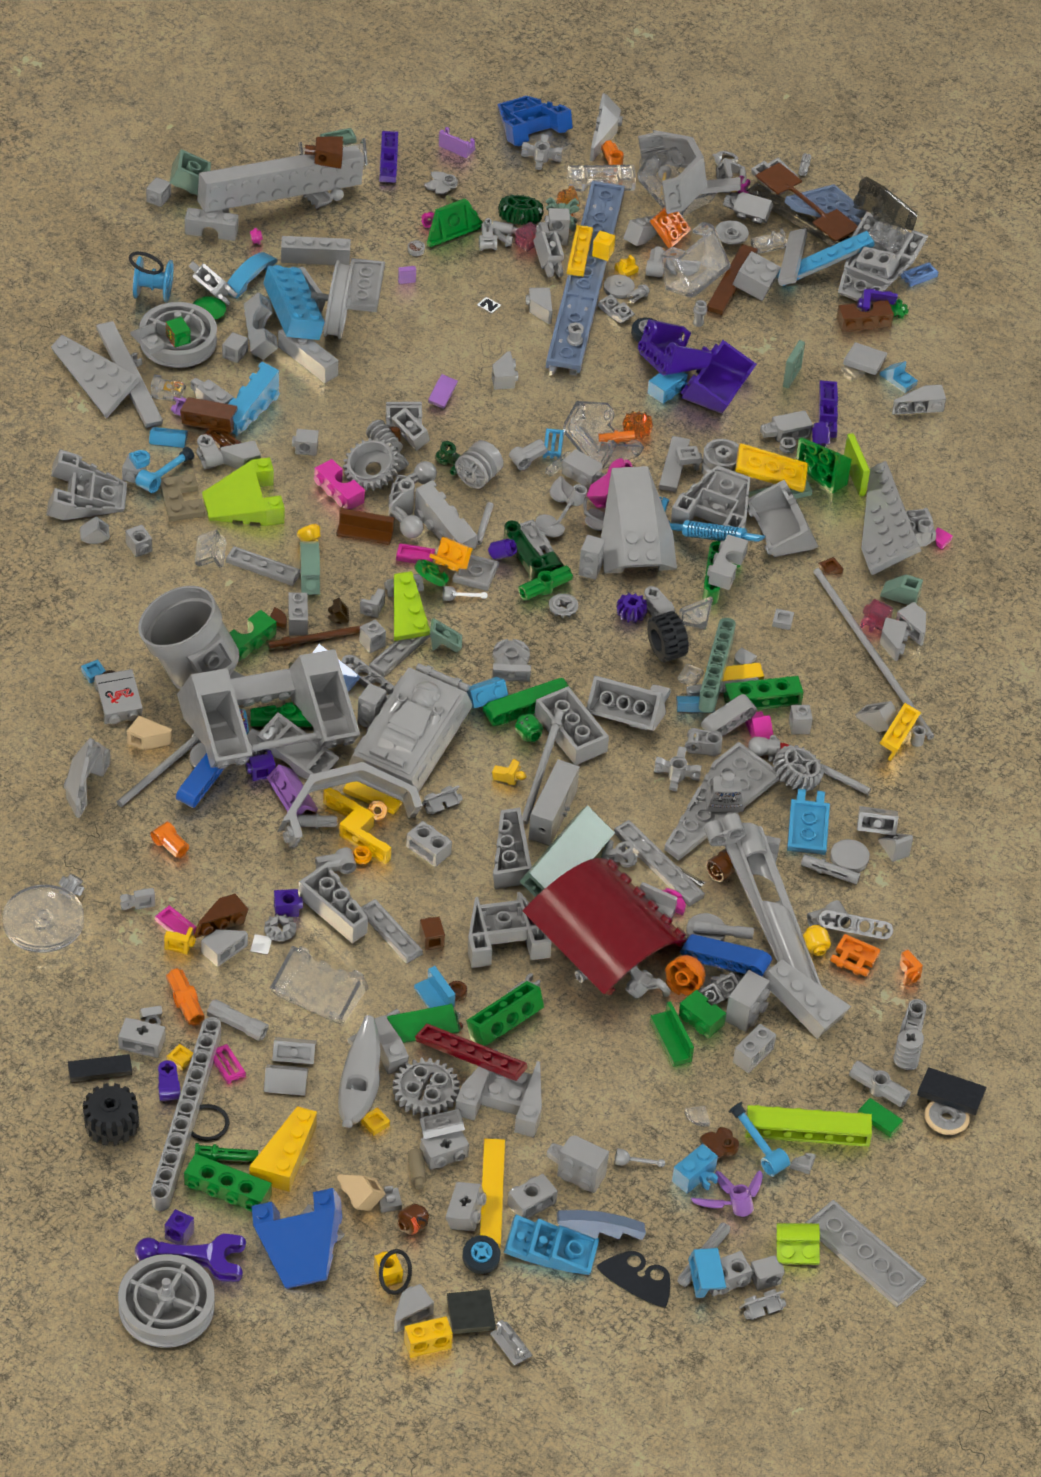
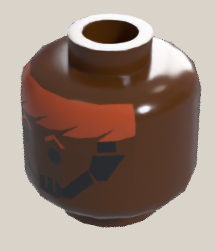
M415 1203L399 1211L397 1215L398 1228L409 1235L418 1233L428 1225V1211L425 1207Z

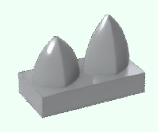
M503 653L498 656L493 664L492 678L499 677L505 681L530 682L531 665H528L524 658L520 657L514 664H510L508 658Z

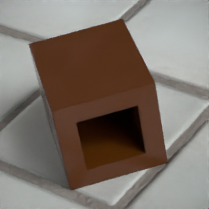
M440 916L420 919L419 933L424 949L430 950L444 947L445 933Z

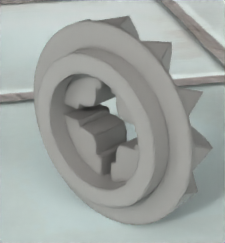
M557 594L549 601L550 612H554L555 616L561 615L562 618L564 616L570 618L572 614H576L578 601L569 594Z
M276 914L275 917L269 916L268 921H265L264 931L272 940L286 941L295 935L296 923H294L292 917L288 918L286 914L283 916ZM279 923L283 926L282 931L277 927Z

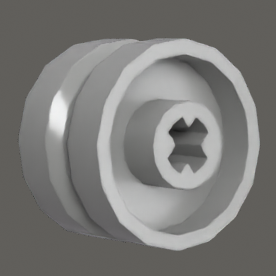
M715 439L707 443L703 453V475H706L717 465L735 472L739 445L728 439Z

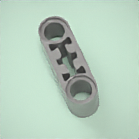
M745 694L739 695L707 716L702 721L701 727L704 730L717 731L723 737L756 714L757 708Z

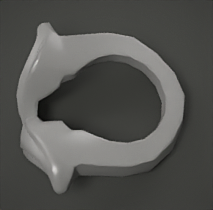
M720 151L717 154H713L717 165L721 163L723 154L733 156L734 159L730 160L735 163L738 162V157L728 151Z

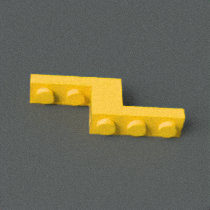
M332 788L324 789L323 804L346 817L340 823L339 836L356 847H368L374 858L387 864L391 860V847L369 833L374 827V814L369 809H365L357 804L354 800L345 797L338 790Z

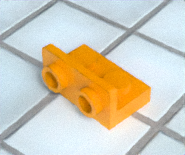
M442 537L437 554L430 553L429 557L435 559V563L439 565H448V569L458 571L459 568L467 569L473 548L447 537Z

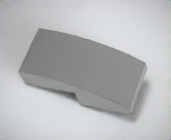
M612 294L600 300L597 304L605 314L620 323L635 315L624 302L620 304Z
M733 971L699 990V992L708 998L707 1003L712 1006L727 999L739 984V980Z

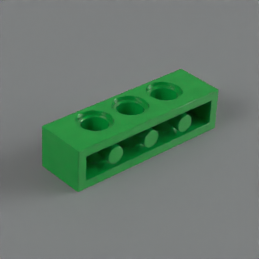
M787 676L725 684L723 697L725 704H727L739 695L745 694L757 710L802 705L804 692L799 676Z
M526 981L467 1019L470 1040L486 1046L543 1009L544 1003L541 988Z
M194 1154L184 1171V1185L193 1190L197 1189L205 1192L211 1197L223 1199L229 1204L241 1206L252 1212V1206L267 1203L272 1196L271 1182L198 1154Z

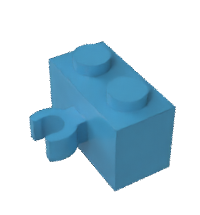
M701 1144L674 1166L672 1182L686 1194L701 1182L702 1187L709 1190L711 1185L708 1182L709 1180L715 1184L718 1182L717 1175L713 1173L716 1171L718 1156L704 1144Z

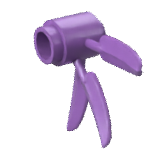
M716 1170L715 1174L718 1177V1183L727 1194H730L731 1201L691 1198L694 1204L708 1208H723L724 1205H732L735 1215L746 1217L754 1210L752 1197H755L760 1189L763 1174L759 1170L749 1187L743 1184L734 1186L721 1172Z

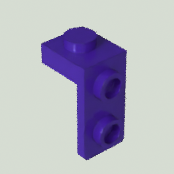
M864 289L861 298L858 300L857 307L862 312H868L870 301L888 300L889 304L894 305L898 294L891 291L883 292L876 291L875 289Z

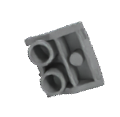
M928 508L907 510L906 512L920 547L929 545L936 539V531Z

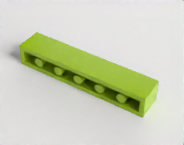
M747 1106L746 1115L763 1139L870 1146L872 1114L801 1108L793 1109L778 1106ZM745 1128V1138H752Z

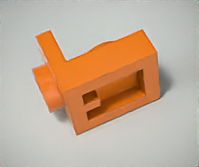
M909 950L902 952L900 967L905 972L903 984L906 986L917 982L921 978L923 965Z

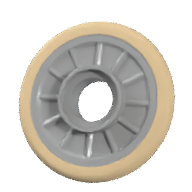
M931 1101L925 1109L927 1124L934 1131L944 1135L961 1133L967 1128L970 1121L969 1113ZM948 1113L953 1118L945 1119L942 1117V1114Z

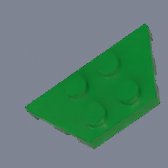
M464 198L435 209L427 246L433 247L482 227L483 221L479 218L478 213L472 208L468 200Z

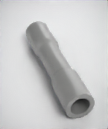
M695 920L693 932L728 935L753 940L754 928L720 925Z

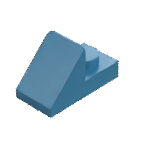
M906 361L892 364L880 372V376L904 393L917 386L918 380L905 372Z

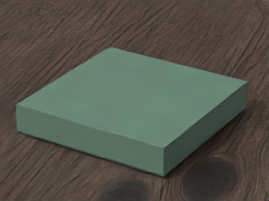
M798 341L786 361L783 387L790 388L802 368L805 349L804 341Z

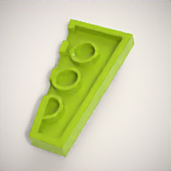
M412 571L394 574V641L429 636V624Z

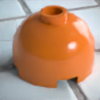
M679 956L668 963L665 968L666 984L677 995L682 993L689 996L695 990L699 991L705 982V968L693 956Z

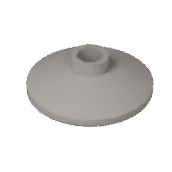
M728 220L716 226L715 235L726 244H740L747 240L749 231L744 224Z

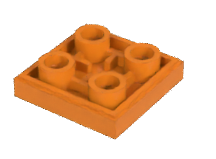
M665 208L650 220V223L668 249L673 247L691 230L679 212L667 214Z

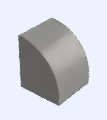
M97 516L80 527L81 541L89 544H99L110 539L109 525Z

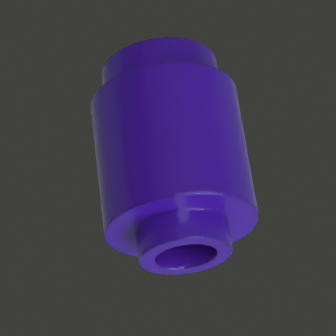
M825 422L814 423L812 442L826 448L827 445H830V427Z
M503 539L491 542L488 552L494 560L512 557L517 552V546L514 540Z

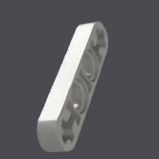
M346 655L342 658V662L358 675L360 672L368 674L364 677L360 676L357 681L364 688L369 683L378 682L381 684L379 687L386 690V694H388L386 699L389 695L391 696L395 686L354 655Z
M821 910L817 914L818 924L825 928L879 939H888L893 934L892 925L886 921L832 910ZM828 913V917L835 918L836 927H834L835 922L827 921L824 924L825 921L822 920V916H826ZM843 917L850 919V926L847 928H843L840 924ZM862 921L869 923V929L866 932H862L859 928ZM874 922H876L875 927L883 928L885 925L888 932L882 936V932L874 930Z

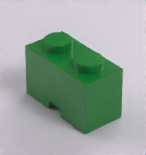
M695 990L680 1003L678 1016L684 1022L693 1026L698 1033L703 1034L709 1039L725 1025L726 1012L716 1004L711 1006L707 1003L708 998Z

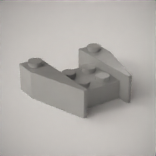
M517 892V900L484 905H480L479 898L475 897L468 936V956L472 968L491 965L492 944L525 940L531 960L551 957V940L522 911L529 902L521 892Z
M537 1061L533 1074L524 1072L517 1081L478 1067L462 1084L456 1099L455 1110L460 1109L463 1118L475 1121L481 1105L517 1115L514 1132L534 1138L540 1124L542 1110L540 1062Z

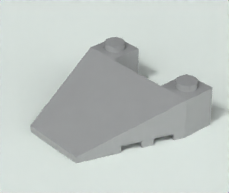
M59 450L53 462L51 476L69 481L68 490L54 489L48 501L47 516L61 520H70L124 511L127 491L126 482L109 472L103 473L96 469L97 466L95 464L89 465L82 461V457L77 454Z
M717 465L704 475L700 482L694 483L690 490L679 495L672 507L671 522L683 524L685 520L692 521L694 516L718 525L745 528L750 477Z

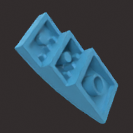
M516 1214L512 1220L504 1253L544 1267L590 1275L600 1238L595 1239L567 1227L553 1225L539 1218L536 1222H533Z

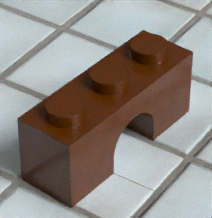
M888 300L872 302L869 312L858 310L855 304L838 305L837 321L842 332L885 328L892 326L894 314Z

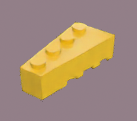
M297 1106L252 1162L249 1174L271 1182L273 1188L290 1192L317 1127V1112Z

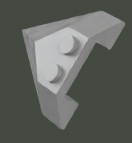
M91 738L72 758L68 777L64 782L66 799L77 818L81 817L87 806L86 779L89 773L103 777L111 763L110 750Z

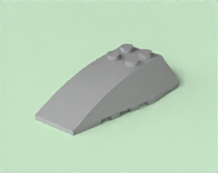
M866 212L852 237L867 231L875 244L871 248L895 253L897 267L889 280L857 269L856 259L860 253L847 258L838 294L858 301L864 289H875L876 291L884 292L915 261L928 239V235L912 230L909 236L903 235L881 226V217Z
M648 466L611 469L601 538L605 539L603 554L604 574L622 573L624 568L658 566V571L677 570L673 532Z

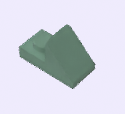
M435 618L431 619L430 637L432 650L434 651L443 644L455 652L462 649L463 635Z

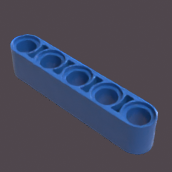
M206 753L178 789L176 800L195 808L225 768H211Z
M694 934L688 937L680 950L681 955L693 956L702 964L743 974L750 970L763 976L772 962V957L763 950Z

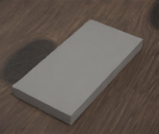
M351 258L350 264L354 263V273L350 293L352 301L348 309L377 312L385 262Z

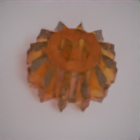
M639 410L638 412L632 411L630 414L626 413L622 426L624 431L634 430L636 439L638 437L644 439L645 436H649L653 423L651 416L647 415L646 412L640 413Z

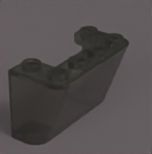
M864 177L860 180L859 191L853 202L854 208L871 212L873 219L913 231L917 220V212L885 186L869 177Z

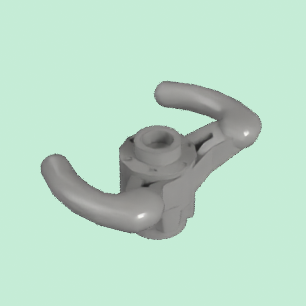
M637 966L630 970L631 979L626 984L625 990L634 998L638 999L647 990L656 988L663 991L662 995L664 997L670 996L671 991L663 980L653 978L651 973L645 969L641 971Z

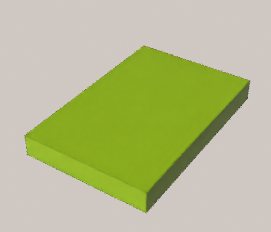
M853 433L847 434L844 456L852 459L849 474L859 497L865 496L870 469Z

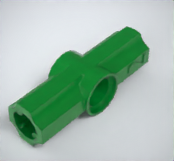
M567 565L551 572L541 571L538 574V578L518 586V592L524 601L540 594L550 595L553 592V588L573 580V574Z

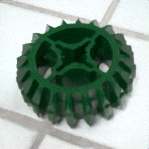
M517 194L502 198L498 206V213L506 222L531 226L541 222L544 207L535 198Z

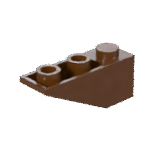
M236 894L219 898L198 922L194 937L207 936L215 930H225L244 924L249 909Z

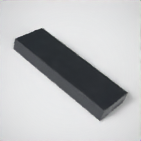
M130 1054L68 1061L70 1082L132 1075Z

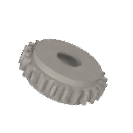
M369 438L368 441L362 440V443H356L355 448H350L351 453H346L347 459L343 460L345 463L343 465L344 474L348 482L355 480L361 487H364L365 491H368L369 488L375 491L377 487L382 489L384 484L387 486L389 481L394 480L393 475H398L396 470H400L399 464L401 463L395 446H392L390 442L386 444L385 439L380 442L378 438L375 440ZM370 463H379L381 470L378 474H367L366 467Z

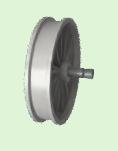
M336 260L329 294L313 291L311 293L312 299L328 301L324 337L334 335L338 336V339H342L347 310L351 306L352 301L350 293L354 263L347 265L340 263V260Z

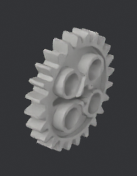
M421 1057L419 1063L413 1059L412 1065L406 1062L405 1068L400 1067L399 1073H395V1080H393L395 1101H399V1107L405 1106V1112L413 1110V1116L417 1112H420L421 1117L425 1113H428V1116L432 1115L433 1112L438 1114L440 1110L447 1112L448 1107L453 1108V1104L456 1102L460 1092V1081L457 1080V1074H453V1068L447 1069V1063L439 1065V1059L433 1063L432 1058L425 1062L423 1057ZM423 1090H425L424 1096L422 1100H420V1098L422 1097Z

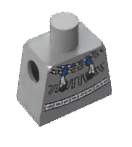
M726 772L723 774V777L712 778L705 795L707 812L744 811L741 780L739 777H734L731 772Z

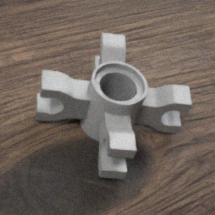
M542 134L541 141L536 142L535 146L525 142L522 144L521 156H534L536 161L535 169L542 170L543 163H546L549 158L561 162L562 148H550L547 142L548 135Z
M679 746L677 756L671 758L670 761L656 757L654 772L668 773L671 779L669 790L677 791L679 781L684 780L685 776L697 781L700 779L702 766L687 765L685 747Z

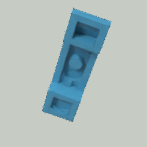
M265 252L257 253L247 259L227 282L232 287V290L238 294L234 298L237 299L247 290V284L263 269L267 270L268 265L273 266L276 264L278 259Z

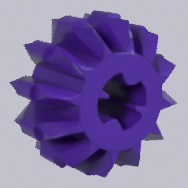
M628 592L627 595H622L617 601V615L621 617V620L626 619L628 623L630 621L636 623L637 620L642 621L647 614V600L643 598V595L637 596L636 593L631 595Z

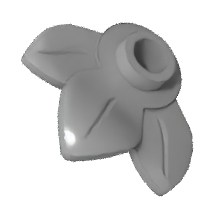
M434 171L431 172L433 180L424 184L428 190L435 191L436 194H445L449 190L456 188L458 181L454 175Z

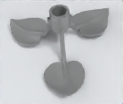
M560 476L552 484L550 495L555 501H566L568 504L557 521L553 516L543 514L536 518L535 527L546 536L558 537L564 533L565 527L560 522L571 504L573 506L583 504L584 515H586L585 523L594 530L602 531L605 513L593 508L587 511L588 500L585 499L587 488L580 484H576L573 487Z

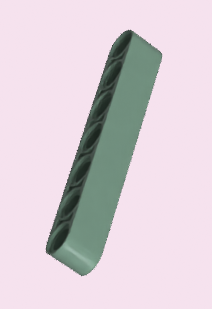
M722 618L716 631L700 690L698 707L704 713L713 712L717 705L735 635L736 622L731 618Z

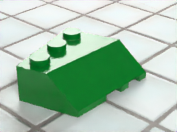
M799 438L796 460L808 463L807 474L832 494L848 485L851 458L805 438Z

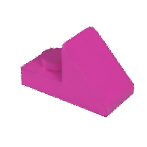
M762 711L756 712L752 718L745 721L752 738L765 737L770 739V736L774 735L770 715L764 716Z

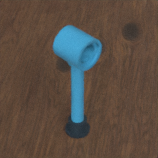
M184 447L178 457L155 473L145 469L141 470L136 477V485L150 493H155L161 485L160 477L180 463L194 459V452L191 448Z
M739 1102L728 1112L741 1121L765 1154V1157L761 1159L762 1168L769 1176L773 1177L790 1166V1159L781 1148L771 1150L745 1114L746 1110L742 1106L743 1103Z

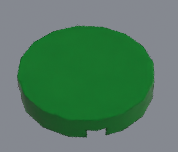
M418 560L414 565L415 570L423 578L435 585L446 586L449 581L447 573L444 571L441 573L439 566L428 560Z

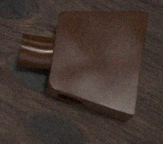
M343 136L316 137L315 145H305V155H315L314 163L316 165L341 169Z

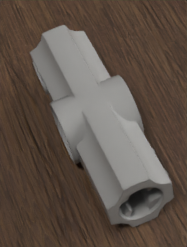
M856 1061L849 1073L850 1077L870 1088L873 1096L885 1097L900 1107H903L910 1097L911 1092L892 1081L887 1072L883 1070L876 1071L861 1061Z

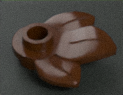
M719 1127L716 1133L707 1132L700 1137L701 1142L714 1152L718 1159L724 1155L733 1156L738 1152L739 1141L733 1137L732 1131L728 1128Z

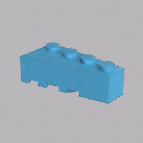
M264 362L258 365L260 369L256 374H251L248 385L246 387L242 386L239 389L237 398H232L228 403L238 408L233 417L234 430L232 434L236 436L245 431L248 425L255 421L263 411H266L269 405L276 401L280 395L279 370Z

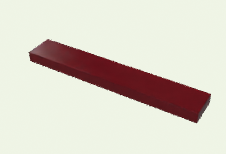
M426 1024L415 1036L416 1042L514 1081H517L528 1068L527 1063L430 1024Z

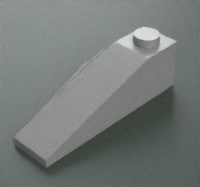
M604 93L602 94L599 116L597 117L596 129L591 145L590 161L595 160L601 152V145L615 136L618 127L622 126L623 116H620L621 109Z

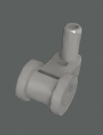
M486 218L481 227L482 235H479V250H497V235H493L492 220Z
M609 840L605 845V850L602 851L601 858L620 862L622 867L629 868L637 863V856L633 853V845L628 841L619 843L613 849L614 842Z

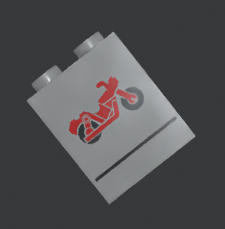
M132 669L95 676L94 686L100 696L104 712V724H117L120 721L126 720L134 721L138 716H142L143 707Z

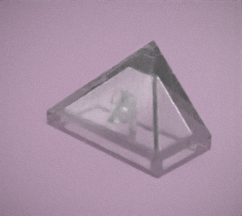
M710 596L681 608L679 617L684 625L706 630L713 598Z

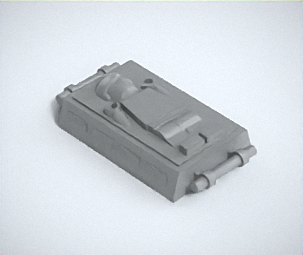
M418 663L416 670L409 667L393 688L391 696L389 695L378 716L376 715L370 724L366 735H363L354 749V754L349 764L364 762L416 787L419 793L472 708L471 700L467 694L470 685L462 682V679L452 678L438 672L429 665L425 666Z

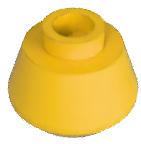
M315 523L303 527L297 531V537L301 541H318L320 538V526Z

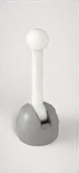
M451 586L443 587V601H452L456 596L481 597L482 599L488 597L486 592L463 593L456 592Z

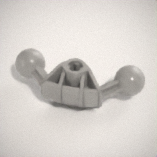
M428 461L417 464L414 473L408 476L398 475L391 486L388 502L389 516L397 518L400 522L401 533L407 538H416L423 531L422 520L411 514L414 510L415 483L426 484L435 480L437 476L436 467Z

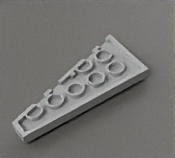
M61 335L51 346L56 356L66 366L106 419L140 381L137 375L64 335Z

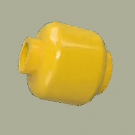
M812 925L804 932L803 937L810 954L821 956L831 947V941L826 928L820 925Z

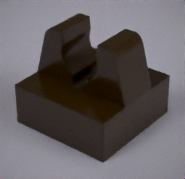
M340 598L334 599L333 605L328 608V612L331 614L328 616L329 620L332 623L339 621L342 624L348 623L349 608Z

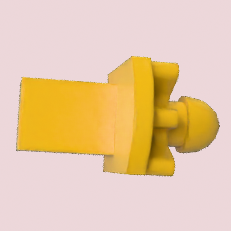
M516 759L512 760L508 768L495 765L492 770L493 780L506 782L508 785L514 786L518 779L525 780L527 775L525 772L520 771V762Z

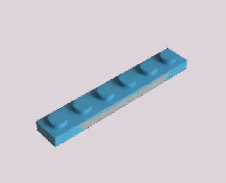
M865 231L801 259L797 280L856 255L864 247H874L873 239Z

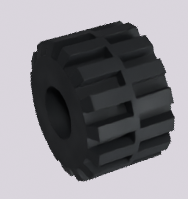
M109 1083L103 1084V1088L97 1086L93 1088V1094L88 1093L86 1095V1101H83L84 1123L86 1132L89 1137L92 1136L93 1141L98 1143L99 1140H102V1145L108 1146L109 1142H113L114 1146L119 1145L121 1140L124 1143L129 1141V1135L134 1137L137 1133L136 1128H139L138 1103L133 1092L130 1093L128 1087L120 1088V1084L114 1083V1086H109Z

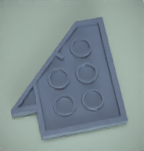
M835 184L802 192L805 197L824 213H830L838 209L856 225L860 224V218H863L867 212ZM796 194L786 196L785 203L792 210L821 217L817 211Z

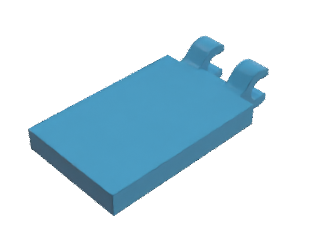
M798 789L797 799H791L787 851L826 855L830 803H824V791H817L816 802L805 801L806 789Z

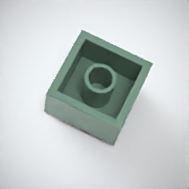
M180 149L172 164L169 183L191 194L198 195L199 173L210 171L211 162Z

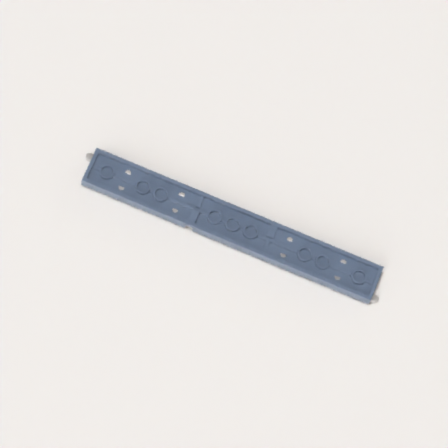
M597 181L591 182L581 226L593 227L584 277L569 274L567 277L546 359V368H549V375L551 376L555 374L557 367L569 368L570 375H577V373L581 372L608 262L592 256L593 241L599 231L614 235L625 186ZM571 323H580L584 327L581 334L583 338L582 344L572 346L567 342V337L569 336L568 326Z

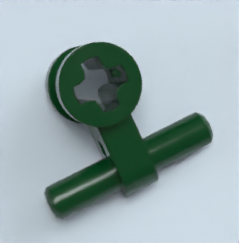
M444 441L440 445V450L437 451L435 459L443 465L452 464L453 467L450 469V474H457L455 462L461 455L456 452V446L452 442Z

